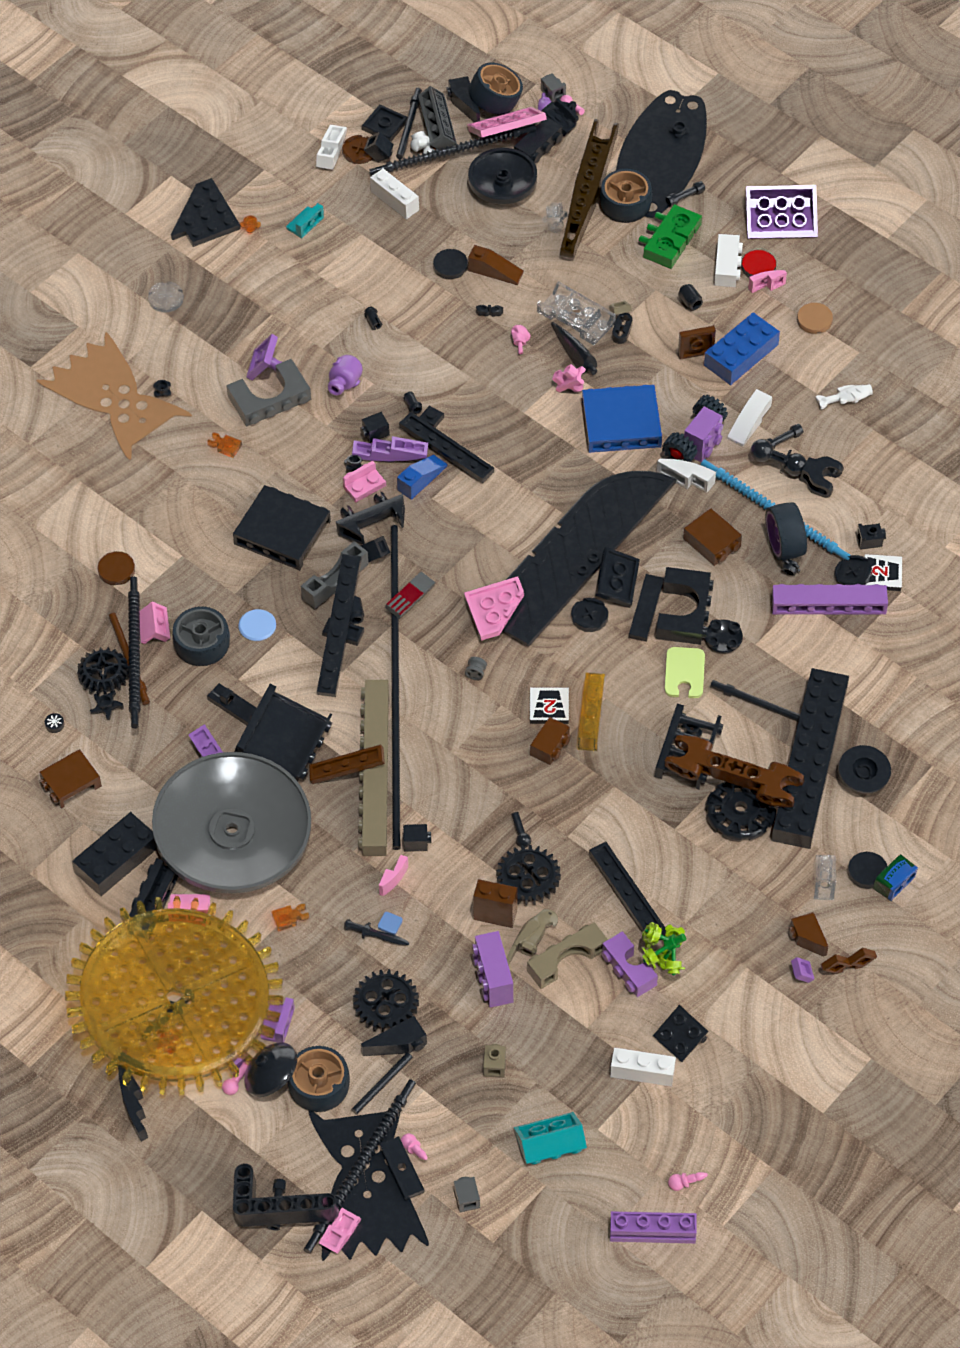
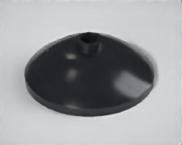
M284 1042L274 1043L261 1049L247 1066L244 1077L246 1090L253 1096L265 1097L281 1089L295 1071L297 1065L295 1049L290 1044Z

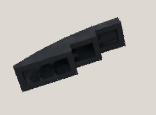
M119 1058L118 1075L122 1097L131 1123L142 1142L148 1138L146 1129L141 1122L146 1116L139 1103V1100L144 1097L141 1088L122 1058Z

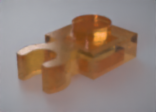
M215 432L212 433V438L215 440H207L209 447H217V452L232 458L235 457L242 446L241 440L228 435L221 438Z
M299 904L293 910L291 905L271 911L277 930L281 931L297 926L296 920H308V912L300 913L306 910V905Z

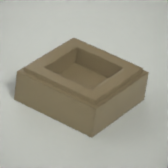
M626 301L609 305L610 312L614 315L632 311L631 305Z

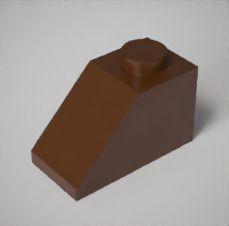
M814 912L792 918L788 932L791 939L795 940L797 946L820 956H827L828 944Z

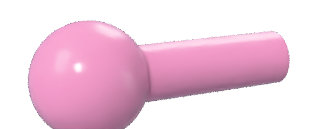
M563 95L560 98L563 102L570 103L573 101L569 95ZM577 105L575 108L578 114H584L585 110Z
M245 1060L231 1079L223 1082L222 1089L225 1094L234 1095L238 1091V1083L245 1075L249 1064L248 1061Z

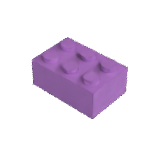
M499 931L475 936V944H472L474 953L472 957L474 965L478 968V981L483 986L482 995L484 1001L488 1000L490 1008L513 1003V980Z

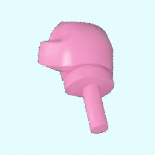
M515 325L511 329V336L514 345L518 346V354L521 355L523 354L522 346L530 339V333L524 326Z

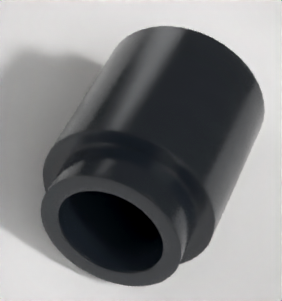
M692 284L681 286L678 296L691 310L700 308L703 304L702 296Z
M357 596L354 598L350 624L354 625L364 620L362 601Z

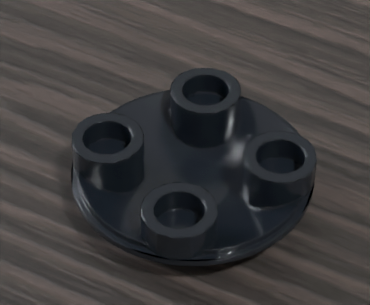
M714 619L707 627L705 641L716 652H732L742 643L743 633L738 622Z

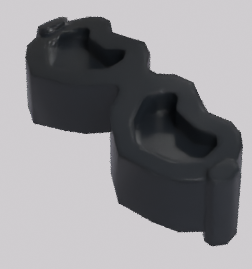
M484 304L476 306V313L479 316L490 315L492 317H499L503 314V307L499 305L493 307L491 305L487 307Z

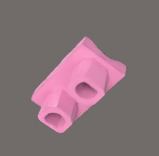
M570 364L565 368L564 372L561 370L556 371L552 378L557 383L556 390L559 393L568 388L574 392L581 391L584 384L581 374L586 369L582 366L576 369Z

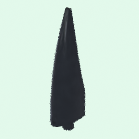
M551 322L552 328L573 364L577 368L582 366L586 369L582 374L589 371L592 375H595L598 371L596 369L597 361L595 357L572 334L556 323Z

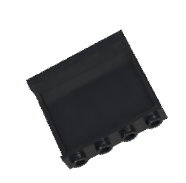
M264 485L233 532L234 545L300 571L303 567V557L324 524L326 522L330 524L331 522L330 510L314 505L307 500L299 499L292 494L279 491L275 487Z
M270 683L237 743L234 752L253 754L271 760L288 771L298 782L299 779L303 780L308 772L306 766L308 763L312 764L316 756L314 750L316 747L320 749L325 739L322 737L324 731L329 732L333 724L330 721L332 714L330 713L327 718L275 692L277 686Z

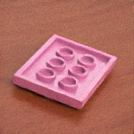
M528 107L467 124L469 132L479 137H486L547 119L544 112Z

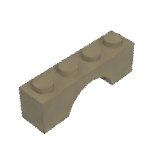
M595 922L585 925L577 933L566 936L557 945L549 946L540 955L532 956L527 962V972L542 989L558 980L557 967L561 960L570 955H583L593 959L601 954L602 945L608 939Z

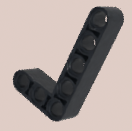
M243 1163L235 1168L233 1211L236 1222L240 1226L333 1221L339 1215L336 1197L331 1193L256 1198V1179L253 1167Z

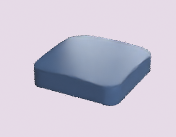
M385 912L378 924V929L396 935L403 919L392 913Z

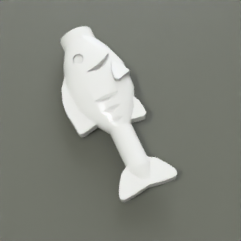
M870 384L847 385L837 388L838 394L828 397L817 395L816 400L820 408L824 409L828 404L838 401L841 404L847 402L856 403L872 395L873 391Z

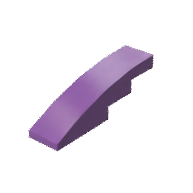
M393 436L391 441L373 438L372 443L354 440L352 455H358L362 460L370 461L423 459L427 457L428 443Z

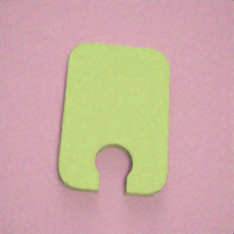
M671 647L667 650L665 693L668 696L679 697L678 685L681 683H686L691 688L688 698H699L702 696L705 653L703 650L684 647Z

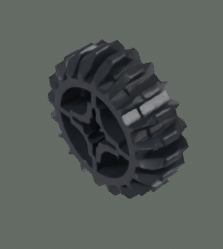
M100 647L99 651L93 649L91 654L86 652V658L81 657V663H78L77 675L85 690L89 689L91 694L95 691L98 696L101 692L107 694L109 691L114 692V689L120 690L121 685H125L126 679L129 676V666L127 665L126 658L123 657L122 653H118L116 649L111 651L109 647L106 650Z

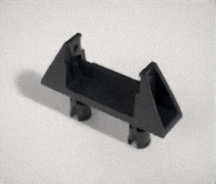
M380 492L381 497L375 494L373 499L377 504L357 513H354L348 505V512L342 507L340 513L344 518L335 521L338 536L365 544L364 535L359 529L390 516L403 528L405 520L403 494L391 499H387L383 492Z

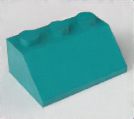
M574 1112L513 1127L526 1164H538L543 1159H557L562 1154H576L581 1152L582 1149L587 1148L583 1125Z

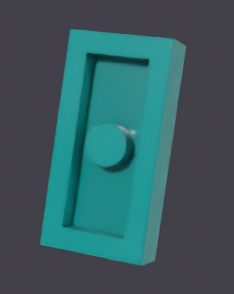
M319 203L313 208L307 206L286 226V229L302 239L324 218L323 206Z

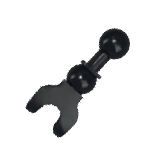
M758 439L753 442L750 453L754 460L758 462L772 460L782 464V472L785 469L792 476L801 475L800 480L807 484L810 492L824 498L830 497L833 493L832 483L824 477L837 478L844 470L841 462L828 456L817 459L809 457L806 460L801 454H791L792 450H789L787 455L774 450L771 442L766 439Z

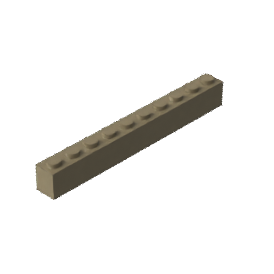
M365 680V687H361V699H365V704H361V715H364V720H361V731H364V736H360V747L366 749L381 744L384 748L385 764L360 771V781H363V786L359 787V796L363 798V803H359V815H363V820H359V832H362V837H359V849L363 850V856H387L388 680Z

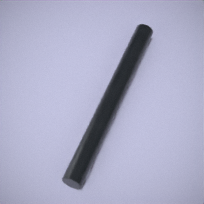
M406 1052L351 1109L352 1112L357 1115L413 1058L412 1055Z

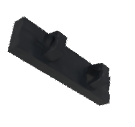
M220 683L207 695L208 701L246 726L257 708Z

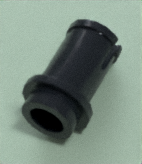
M370 306L364 310V317L368 319L372 329L376 330V328H381L383 324L377 315V309Z
M412 391L405 393L403 399L409 406V412L419 414L422 411L421 402H418Z

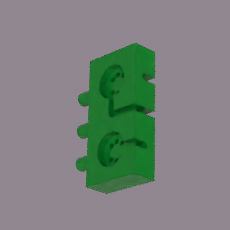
M675 204L667 215L656 212L655 218L662 221L659 227L650 223L647 225V230L654 232L651 239L643 235L639 237V242L646 244L643 258L669 269L673 268L685 250L686 245L689 244L694 234L702 225V215Z

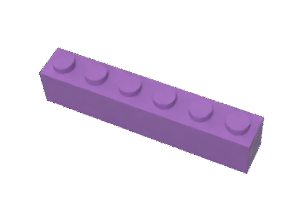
M779 584L773 585L772 588L773 614L887 613V585Z

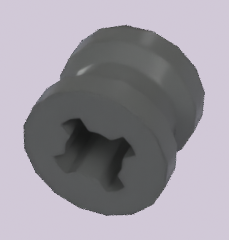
M470 657L468 660L469 666L465 669V675L473 680H481L487 663L480 657Z

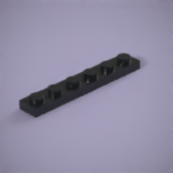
M410 412L399 422L401 429L419 441L428 443L429 448L481 483H484L494 473L493 466L414 413Z
M605 841L589 849V855L641 931L643 932L646 926L653 922L654 925H659L662 930L661 935L665 936L664 924L608 843Z

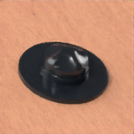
M854 746L848 749L839 761L838 770L842 781L850 789L859 793H874L886 786L891 776V765L888 758L883 752L872 746Z

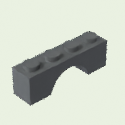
M355 541L341 552L337 563L328 573L320 577L313 575L301 585L302 599L314 609L335 593L342 554L361 556L360 571L368 565V552Z

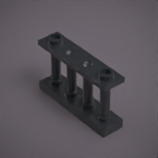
M677 703L656 765L654 777L662 779L664 772H673L665 767L666 757L673 755L682 757L687 753L673 745L677 735H695L681 732V729H678L680 724L683 725L685 723L713 731L710 740H705H708L714 746L717 735H721L724 724H721L722 716L718 715L715 724L686 716V713H683L684 705ZM700 774L696 789L700 790L701 783H706L708 775Z

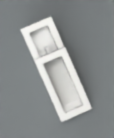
M329 126L321 140V148L317 153L316 167L333 170L342 149L347 127Z
M756 389L738 416L727 439L744 446L762 423V417L771 407L772 396Z
M659 459L657 462L658 473L677 479L676 483L686 489L692 484L707 493L715 484L716 472L704 466L675 459Z

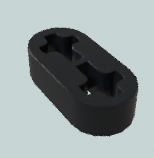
M622 313L617 316L612 330V340L615 343L623 344L628 340L633 323L632 315Z

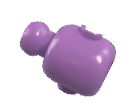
M343 355L338 357L336 362L333 363L329 372L330 382L328 383V390L331 394L340 395L344 390L354 388L360 383L359 378L363 368L356 357Z

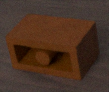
M549 717L530 745V756L551 765L554 759L557 760L559 758L562 747L566 746L571 739V735H569L570 726Z

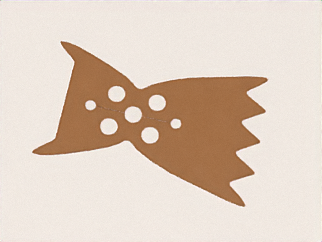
M105 332V346L86 343L88 357L69 355L71 369L53 366L54 381H36L78 405L98 412L109 413L117 441L125 456L131 460L132 445L173 416L191 417L192 415L171 403L138 394L137 384L130 366L114 340ZM108 385L109 389L104 390L102 386ZM122 385H127L130 391L126 394H121L118 389ZM103 398H110L112 400L111 405L107 407L102 406L100 402ZM125 399L130 404L127 408H121L118 406L119 401ZM140 401H145L148 406L144 410H139L136 404ZM127 414L129 420L122 423L118 420V416ZM145 418L146 422L140 423L139 419Z

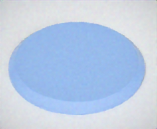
M255 609L246 612L240 618L238 627L240 633L246 639L261 641L269 638L274 633L276 620L270 612Z

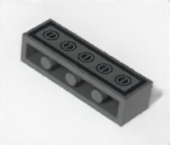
M429 86L418 97L430 144L441 150V147L444 149L446 146L451 147V144L455 146L457 141L445 95L434 87Z

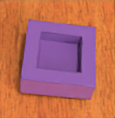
M798 957L791 960L793 974L796 979L807 983L814 980L810 961Z

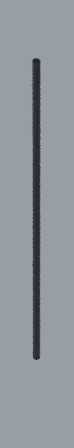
M397 525L391 526V599L399 592ZM391 613L393 849L399 850L401 849L399 618Z

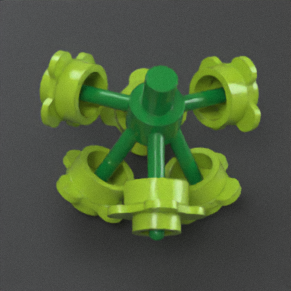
M651 922L642 933L645 947L649 948L647 950L644 947L642 948L645 952L642 955L643 962L647 963L648 966L652 964L654 968H656L655 964L657 963L662 970H667V974H672L673 976L680 974V970H685V967H682V961H676V949L682 945V942L686 941L684 928H676L669 924L665 927L666 934L664 936L661 935L662 930L659 925H654ZM659 940H663L664 946L654 952L651 945H656Z

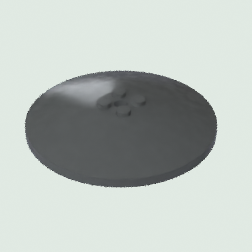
M216 753L188 763L175 772L164 784L157 796L153 809V837L157 850L167 866L188 883L201 889L218 893L250 892L278 881L289 873L301 859L310 838L311 810L300 784L280 765L266 758L248 753ZM229 827H235L237 831L234 833H229L227 829Z

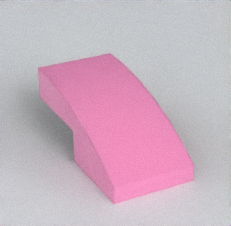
M773 270L749 277L748 289L751 293L764 287H768L772 291L786 284L787 272L785 270Z
M400 855L394 871L385 870L379 884V895H386L400 882L408 869V857Z
M341 1208L338 1217L332 1225L329 1224L319 1244L338 1254L358 1226L361 1218Z

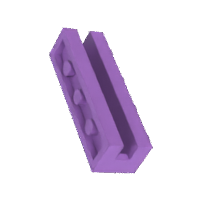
M611 1211L610 1242L696 1243V1213Z

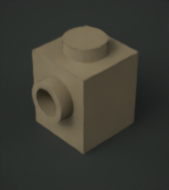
M499 1044L485 1045L484 1077L504 1078L506 1046Z

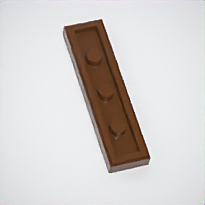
M380 744L310 764V782L316 784L385 764L384 748Z

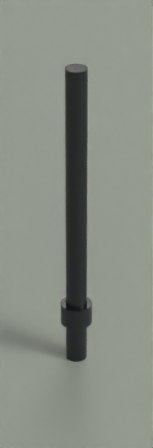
M416 88L414 95L411 97V106L396 154L397 159L403 158L415 113L420 105L418 95L422 92L421 88Z
M715 680L711 682L710 687L724 692V695L729 697L735 696L799 722L800 714L735 689L733 685H725Z

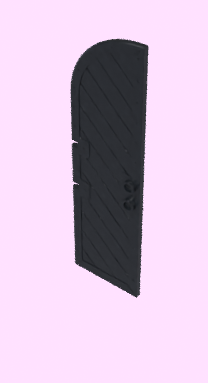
M627 471L609 476L590 487L558 521L557 524L561 527L557 528L554 526L532 550L535 556L528 555L507 577L506 580L514 577L519 578L524 590V596L502 632L529 647L600 568L604 548L608 547L616 550L676 483L677 479L653 471Z

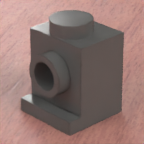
M551 73L541 78V91L554 102L556 98L560 99L563 95H566L565 82L562 83L559 78H556Z

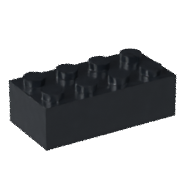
M130 811L72 860L74 873L102 897L157 850L153 831Z

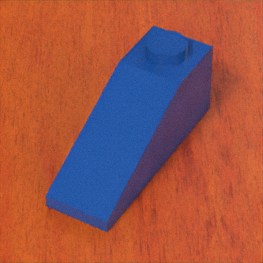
M432 455L408 466L397 477L398 491L412 500L448 464L437 456Z

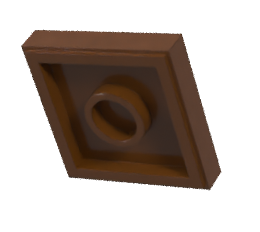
M715 326L679 332V359L705 355V352L715 344Z

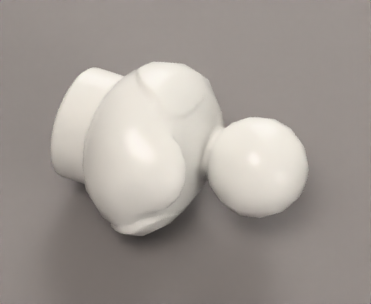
M424 131L411 135L412 141L410 146L414 152L424 149L423 152L426 154L427 151L430 153L432 150H436V148L430 147L429 136H426Z

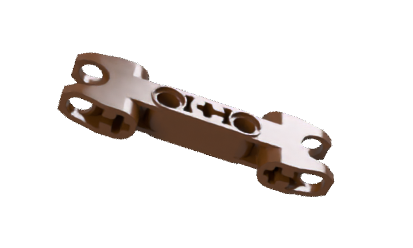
M677 735L675 745L687 753L682 757L670 756L665 759V767L681 777L698 780L702 773L722 781L758 791L756 798L760 802L771 806L793 807L795 803L794 797L782 789L788 785L801 786L804 783V775L785 764L771 762L768 769L724 754L712 752L713 745L711 742L696 736Z

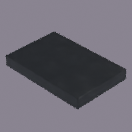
M605 547L602 554L595 596L630 608L633 602L640 559Z

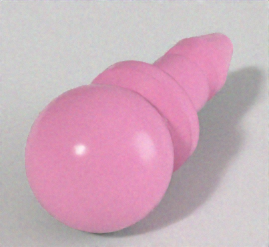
M410 1133L403 1135L401 1141L405 1150L411 1154L415 1153L420 1159L427 1160V1155L420 1147L421 1144L416 1137Z
M704 1172L686 1175V1173H682V1175L673 1174L668 1180V1185L672 1190L679 1191L683 1187H689V1183L701 1181L708 1174Z

